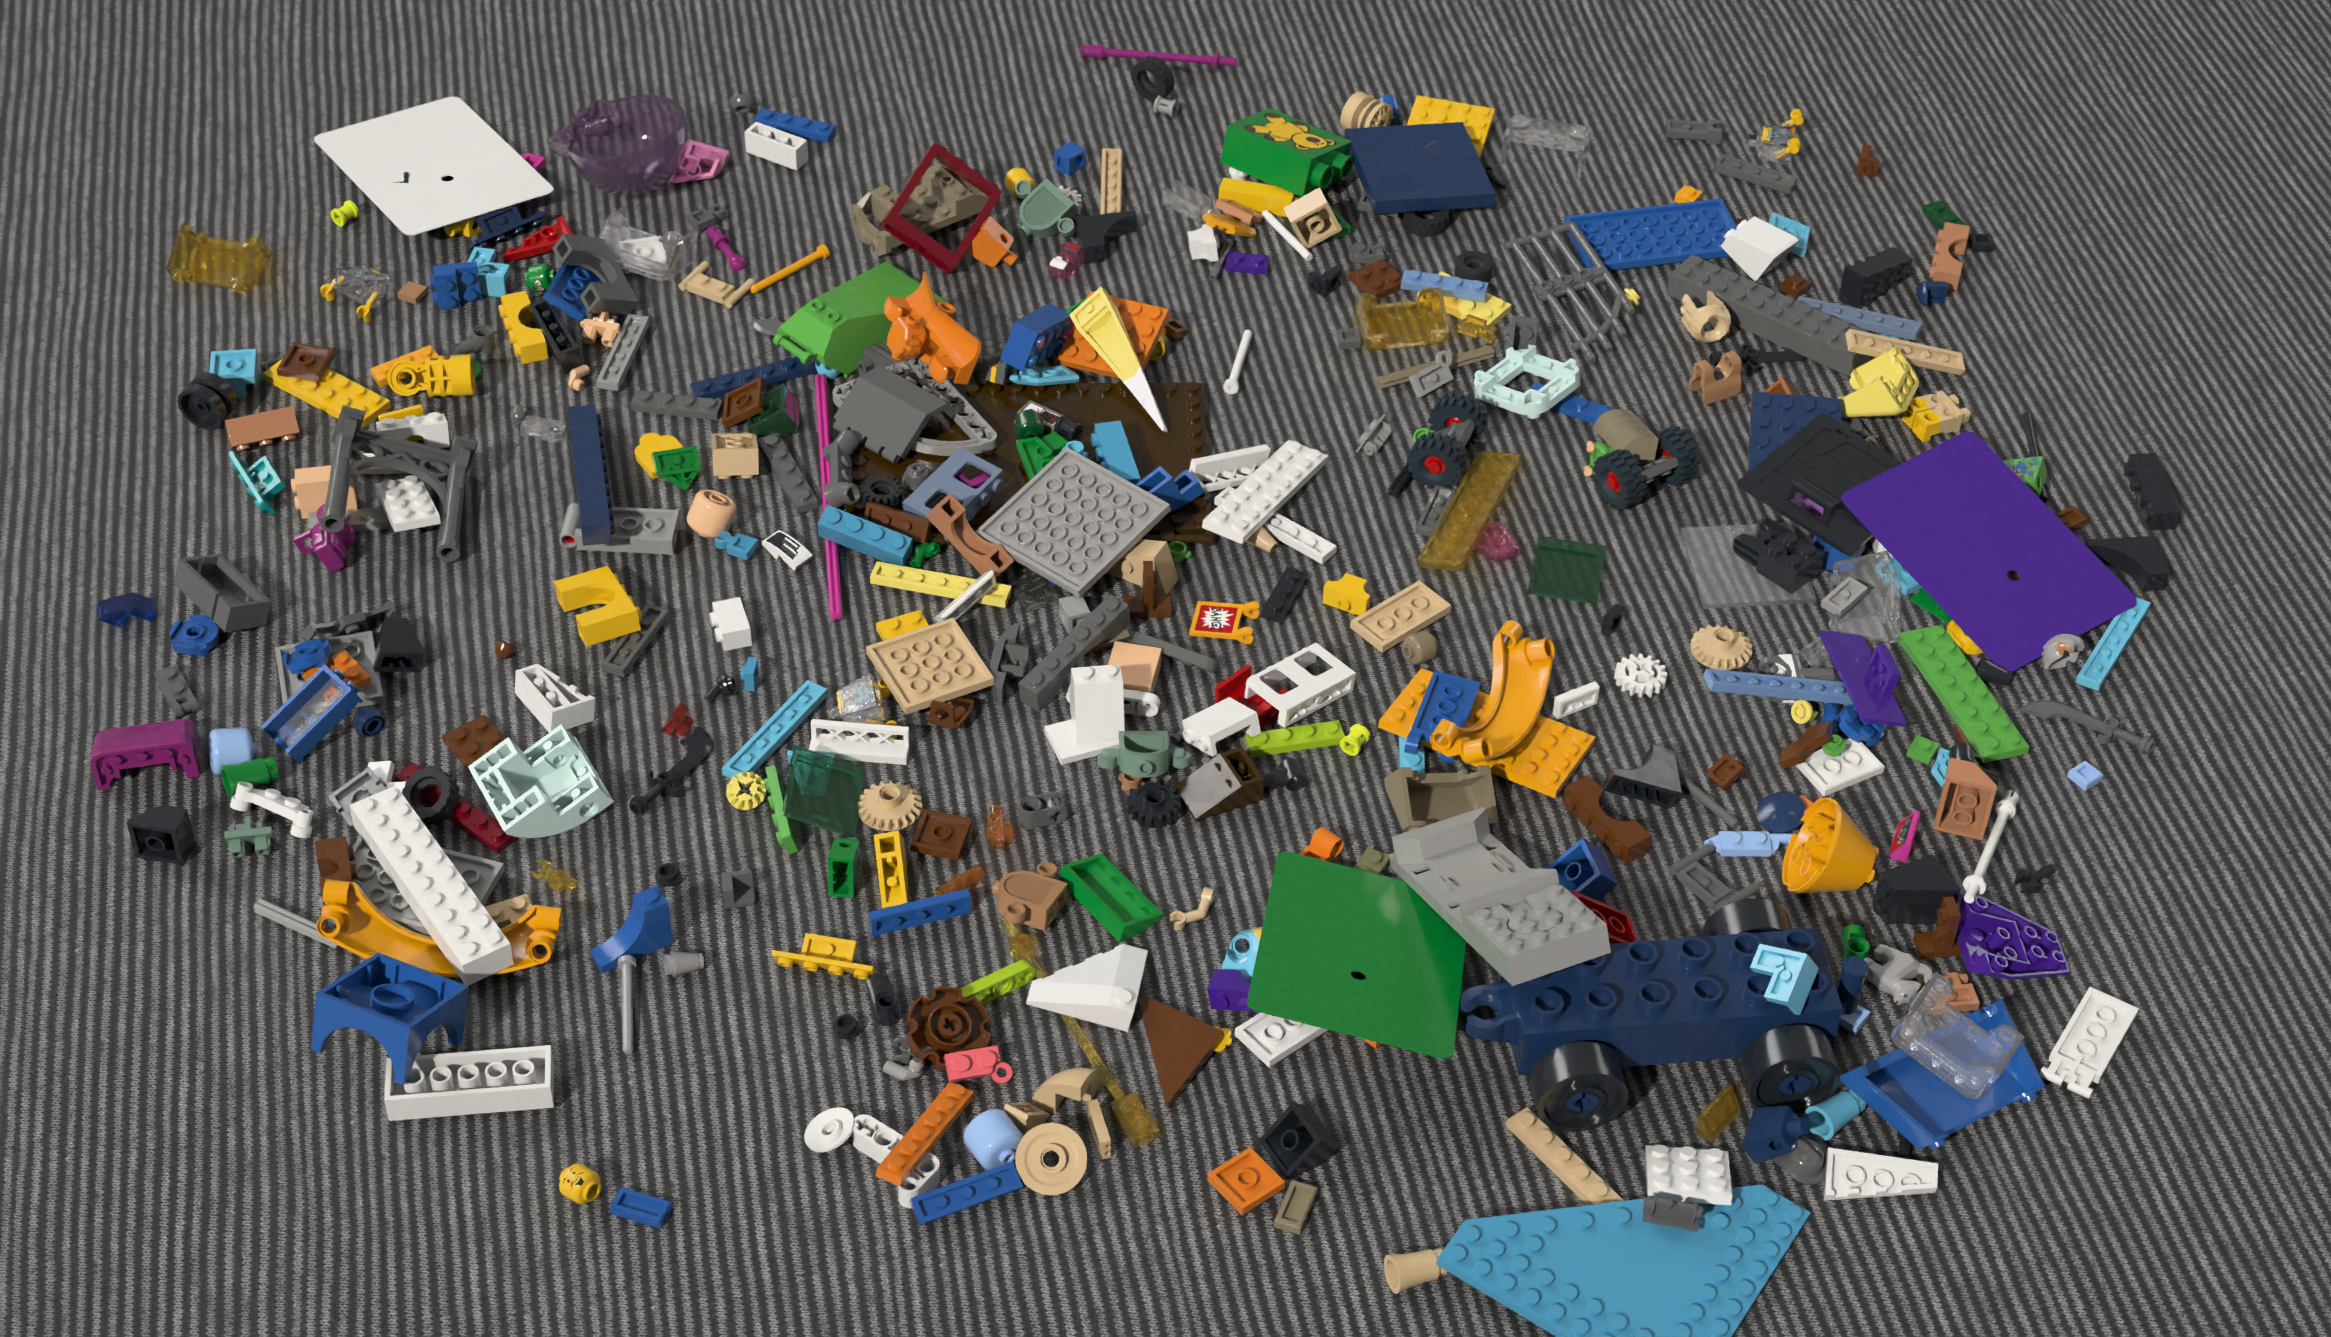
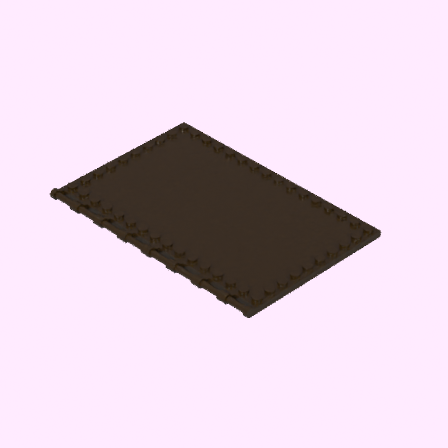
M1148 382L1166 425L1167 432L1160 429L1124 383H1066L1044 386L1016 383L1005 385L998 383H951L997 433V446L994 449L974 455L1003 470V489L996 493L989 500V503L975 514L972 520L968 521L974 531L980 528L1029 482L1016 448V440L1019 439L1016 436L1014 419L1017 416V412L1030 400L1068 417L1069 421L1075 424H1082L1084 431L1078 441L1084 445V452H1087V458L1100 465L1101 461H1097L1096 447H1093L1091 443V433H1094V424L1121 420L1141 478L1140 481L1159 466L1174 479L1186 469L1189 471L1192 459L1207 456L1203 383ZM938 389L937 391L943 392L946 389ZM951 401L950 404H955V403H958V402H956V401ZM943 411L932 416L931 424H928L925 429L923 428L919 437L940 441L971 440L959 425ZM962 413V414H959V415H960V416H968L969 414H967V413ZM971 426V428L977 429L980 426ZM1044 430L1043 437L1050 433ZM1063 434L1060 435L1067 442H1070L1068 437ZM859 444L851 456L852 483L861 490L864 480L867 479L869 481L871 476L876 478V475L880 474V477H884L885 474L888 475V478L891 476L895 477V481L898 479L900 484H902V506L898 510L904 511L903 502L913 493L902 483V477L907 467L913 463H921L927 466L932 474L950 456L925 454L910 450L905 459L900 458L894 464L883 458L882 454L878 455L866 448L865 445ZM968 465L962 472L968 480L982 474H986L989 478L991 477L990 474L973 465ZM1201 481L1203 484H1209L1207 481ZM942 492L927 507L933 509L947 494ZM1205 492L1186 505L1166 514L1141 539L1167 541L1168 545L1174 541L1213 545V532L1202 528L1203 520L1211 513L1210 492ZM861 498L855 505L846 504L847 513L863 519L865 508L862 506ZM932 524L928 542H937L940 547L953 545L950 541L944 540V535ZM912 540L913 545L922 544L921 542Z

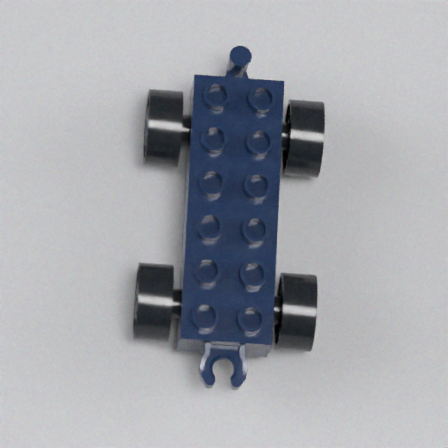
M1750 898L1730 903L1712 914L1703 927L1702 937L1689 936L1680 939L1637 940L1627 943L1610 944L1611 953L1512 986L1501 975L1500 984L1471 987L1461 995L1460 1009L1463 1012H1470L1480 1005L1490 1006L1497 1012V1016L1490 1020L1480 1019L1475 1015L1469 1016L1466 1023V1033L1477 1039L1503 1041L1511 1044L1518 1076L1530 1075V1084L1541 1121L1559 1131L1580 1132L1607 1124L1615 1119L1626 1107L1629 1095L1622 1067L1741 1058V1068L1750 1098L1757 1108L1788 1106L1796 1114L1829 1099L1840 1084V1071L1833 1053L1842 1015H1850L1856 1012L1864 979L1868 973V964L1860 957H1847L1842 966L1839 983L1835 985L1816 928L1792 929L1788 914L1780 904L1768 899ZM1759 944L1808 954L1819 968L1800 1015L1793 1014L1786 1005L1769 1002L1765 999L1764 995L1772 976L1753 972L1750 968Z

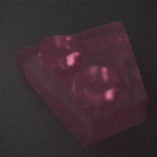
M1500 521L1459 535L1461 544L1497 563L1519 555L1517 546Z

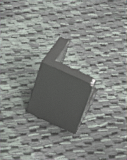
M752 870L721 873L724 909L755 905Z

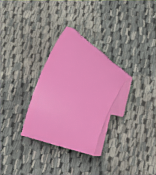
M691 140L686 152H682L678 164L673 166L667 180L668 183L716 177L725 166L730 156L729 151Z

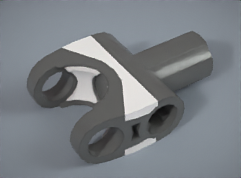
M1796 654L1767 656L1758 664L1761 674L1834 681L1833 668H1805L1802 657ZM1767 664H1775L1771 668H1764ZM1766 697L1770 701L1781 703H1795L1798 700Z

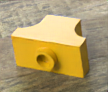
M1345 573L1343 578L1338 581L1327 580L1323 589V604L1360 616L1368 611L1370 606V595L1366 593L1367 580Z

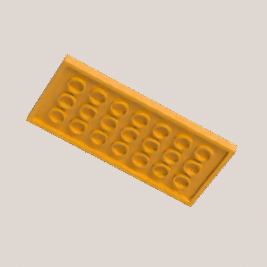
M1422 668L1418 671L1380 718L1378 728L1403 738L1408 737L1433 672ZM1481 691L1478 692L1465 728L1473 726L1480 719L1490 695ZM1538 714L1528 734L1513 749L1496 758L1471 763L1470 765L1475 767L1490 765L1491 773L1556 798L1593 747L1596 737ZM1421 740V745L1440 752L1432 746L1431 742ZM1460 755L1455 756L1456 759L1463 761Z

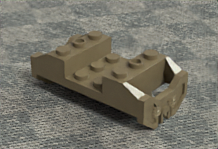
M937 164L927 169L922 177V184L916 186L899 215L925 234H928L972 215H978L989 197L945 165ZM887 185L869 191L857 204L851 206L852 223L861 241L866 243L867 246L871 245V250H875L877 256L888 254L891 252V248L904 244L883 228L882 231H879L866 217L867 214L871 213L881 222L899 193L896 194Z

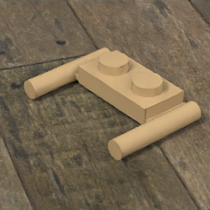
M703 261L679 283L678 287L682 291L687 290L725 304L727 308H731L750 290L755 281L749 278L735 291L733 285L703 275L709 268L708 262Z

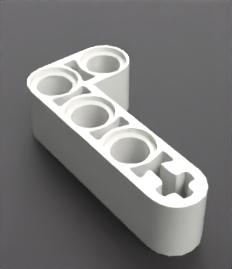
M859 1115L854 1118L853 1146L881 1164L903 1136L869 1115ZM929 1152L901 1187L898 1186V1200L903 1207L912 1208L910 1204L911 1198L935 1190L939 1186L940 1162L935 1155Z

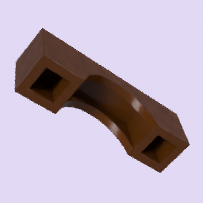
M1589 775L1565 786L1563 799L1565 808L1571 811L1580 820L1582 825L1593 832L1596 838L1603 842L1612 851L1613 855L1618 857L1625 865L1649 853L1652 835L1636 820L1620 821L1606 815L1601 809L1604 794L1603 788Z

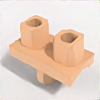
M602 312L600 317H593V320L582 318L580 322L582 340L585 344L592 345L595 343L596 337H601L604 346L613 347L620 332V324L615 323V319H609L608 312Z

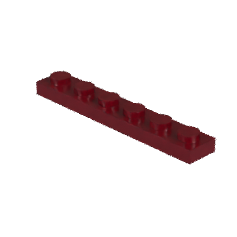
M412 763L395 775L396 782L409 780L411 775L418 772L421 767L416 763ZM438 785L428 786L423 791L420 800L432 807L440 798V787ZM461 795L454 813L447 818L496 854H499L516 841L515 836L507 835L503 831L497 820Z

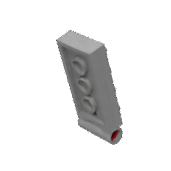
M573 503L567 507L559 538L560 543L565 547L572 548L576 546L577 550L671 555L674 553L680 527L679 510L612 507L615 534L611 535V544L583 546L578 504Z

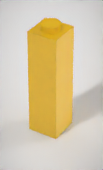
M1224 177L1219 188V199H1231L1255 212L1262 213L1268 210L1272 215L1287 217L1283 207L1299 199L1295 197V194L1274 185Z

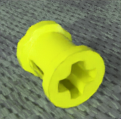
M347 200L342 207L333 209L330 214L332 220L338 226H343L350 218L359 216V210L352 201Z
M1354 724L1350 728L1348 736H1344L1340 740L1341 749L1348 755H1357L1360 752L1361 745L1370 739L1368 729L1360 724Z

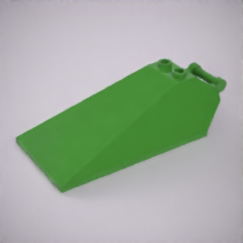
M884 262L804 305L778 328L773 343L791 352L806 366L818 360L824 365L844 373V377L848 379L858 372V361L864 357L863 350L868 347L870 348L872 345L880 344L888 337L893 323L884 314V305L888 296L892 295L894 298L905 299L917 290L920 283L890 263ZM932 292L933 296L936 298L938 302H947L946 300Z

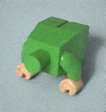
M1587 442L1586 449L1591 454L1590 466H1585L1584 468L1585 476L1588 477L1595 474L1592 470L1597 458L1614 451L1607 443Z

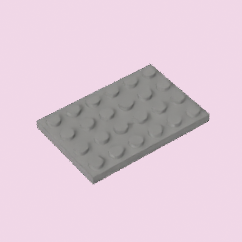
M359 836L353 845L355 861H351V864L356 865L358 879H354L353 882H358V885L368 899L388 918L409 930L430 935L362 837ZM442 848L484 906L505 870L504 863ZM322 896L318 900L319 908L323 907Z

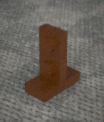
M1143 561L1142 595L1124 596L1123 602L1129 605L1130 619L1172 617L1170 595H1158L1157 587H1154V584H1158V570H1153V561Z
M1953 896L1943 897L1941 907L1937 910V922L1933 926V932L1914 934L1913 943L1920 960L1962 955L1956 938L1961 914Z

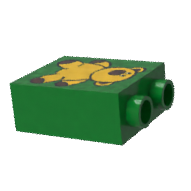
M1268 108L1228 125L1220 163L1303 197L1319 187L1320 189H1325L1331 184L1347 179L1353 169L1354 159L1349 156L1352 141Z

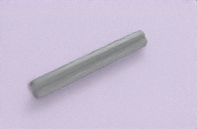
M259 899L254 904L255 913L330 947H339V945L318 933L317 923L264 899Z

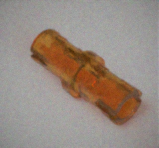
M974 865L961 874L953 875L950 881L936 887V895L939 896L968 889L972 884L984 879L983 869L979 865Z

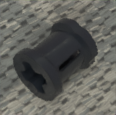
M1063 415L1056 421L1054 431L1059 435H1065L1070 441H1078L1083 434L1084 427L1080 423L1075 424L1069 421L1068 417Z

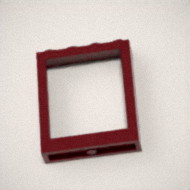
M934 142L924 154L879 226L948 275L959 263L1003 191L999 189L996 183L985 179L979 171L967 166L961 158L953 156L944 146ZM934 158L989 197L954 254L899 215Z

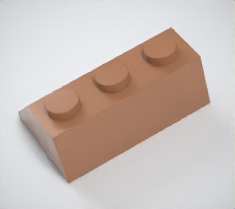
M293 406L225 420V428L231 449L237 448V451L251 449L250 445L257 443L260 446L271 445L273 440L282 438V442L296 439L295 435H298L300 432Z
M1950 758L1936 810L1933 830L1983 841L1997 785L1976 763Z

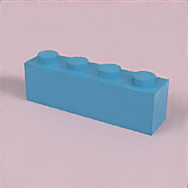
M1121 420L1094 424V433H1091V443L1093 447H1096L1097 461H1101L1100 466L1134 485L1137 484L1141 478Z
M830 505L826 506L818 522V534L820 537L889 564L905 566L913 551L912 538Z

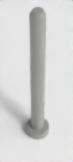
M624 955L618 958V969L622 971V1041L625 1054H631L633 1051L632 970L636 968V959L631 955Z

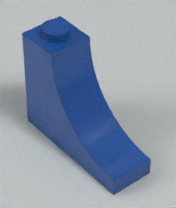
M654 886L633 895L631 912L622 927L607 941L590 950L591 957L602 974L617 968L618 958L621 956L631 955L638 959L673 944L669 905L659 888Z

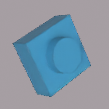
M748 657L746 666L741 668L740 678L741 681H744L745 691L755 692L759 677L758 658Z

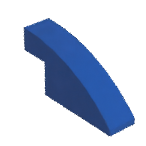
M1159 466L1135 484L1170 504L1171 511L1186 505L1204 493L1200 482L1187 469L1173 479L1169 473Z

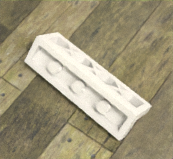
M1264 444L1192 459L1189 472L1200 482L1204 493L1224 489L1228 486H1238L1256 471L1255 469H1258L1268 460L1271 449ZM1237 473H1244V474H1247V476H1243V475H1240V474H1237ZM1218 477H1226V478H1229V479H1228V480H1225V479L1218 478ZM1204 480V481L1211 482V483H1209V484H1203L1201 481Z
M811 720L812 738L809 753L835 755V759L907 765L910 750L909 727ZM817 728L827 729L830 733H818ZM844 730L851 731L854 735L846 736L842 732ZM867 733H875V734H877L879 737H877V738H870V737H869L868 735H866V734H867ZM891 735H903V740H895Z

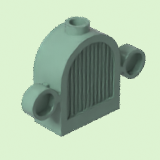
M1045 178L1034 190L1027 180H1020L1016 183L1015 191L1020 198H1025L1020 206L1019 215L1023 223L1020 229L1026 236L1032 235L1037 238H1048L1055 235L1058 231L1063 236H1070L1075 232V224L1072 218L1079 211L1075 203L1052 182Z
M1119 731V748L1104 749L1103 752L1097 755V765L1105 769L1114 768L1119 765L1120 770L1129 776L1148 778L1166 773L1169 765L1176 768L1189 767L1191 765V754L1183 748H1169L1168 731Z

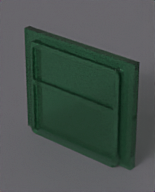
M1538 536L1527 594L1597 605L1607 546Z
M795 745L792 758L790 759L783 816L854 838L860 806L858 802H860L865 767Z

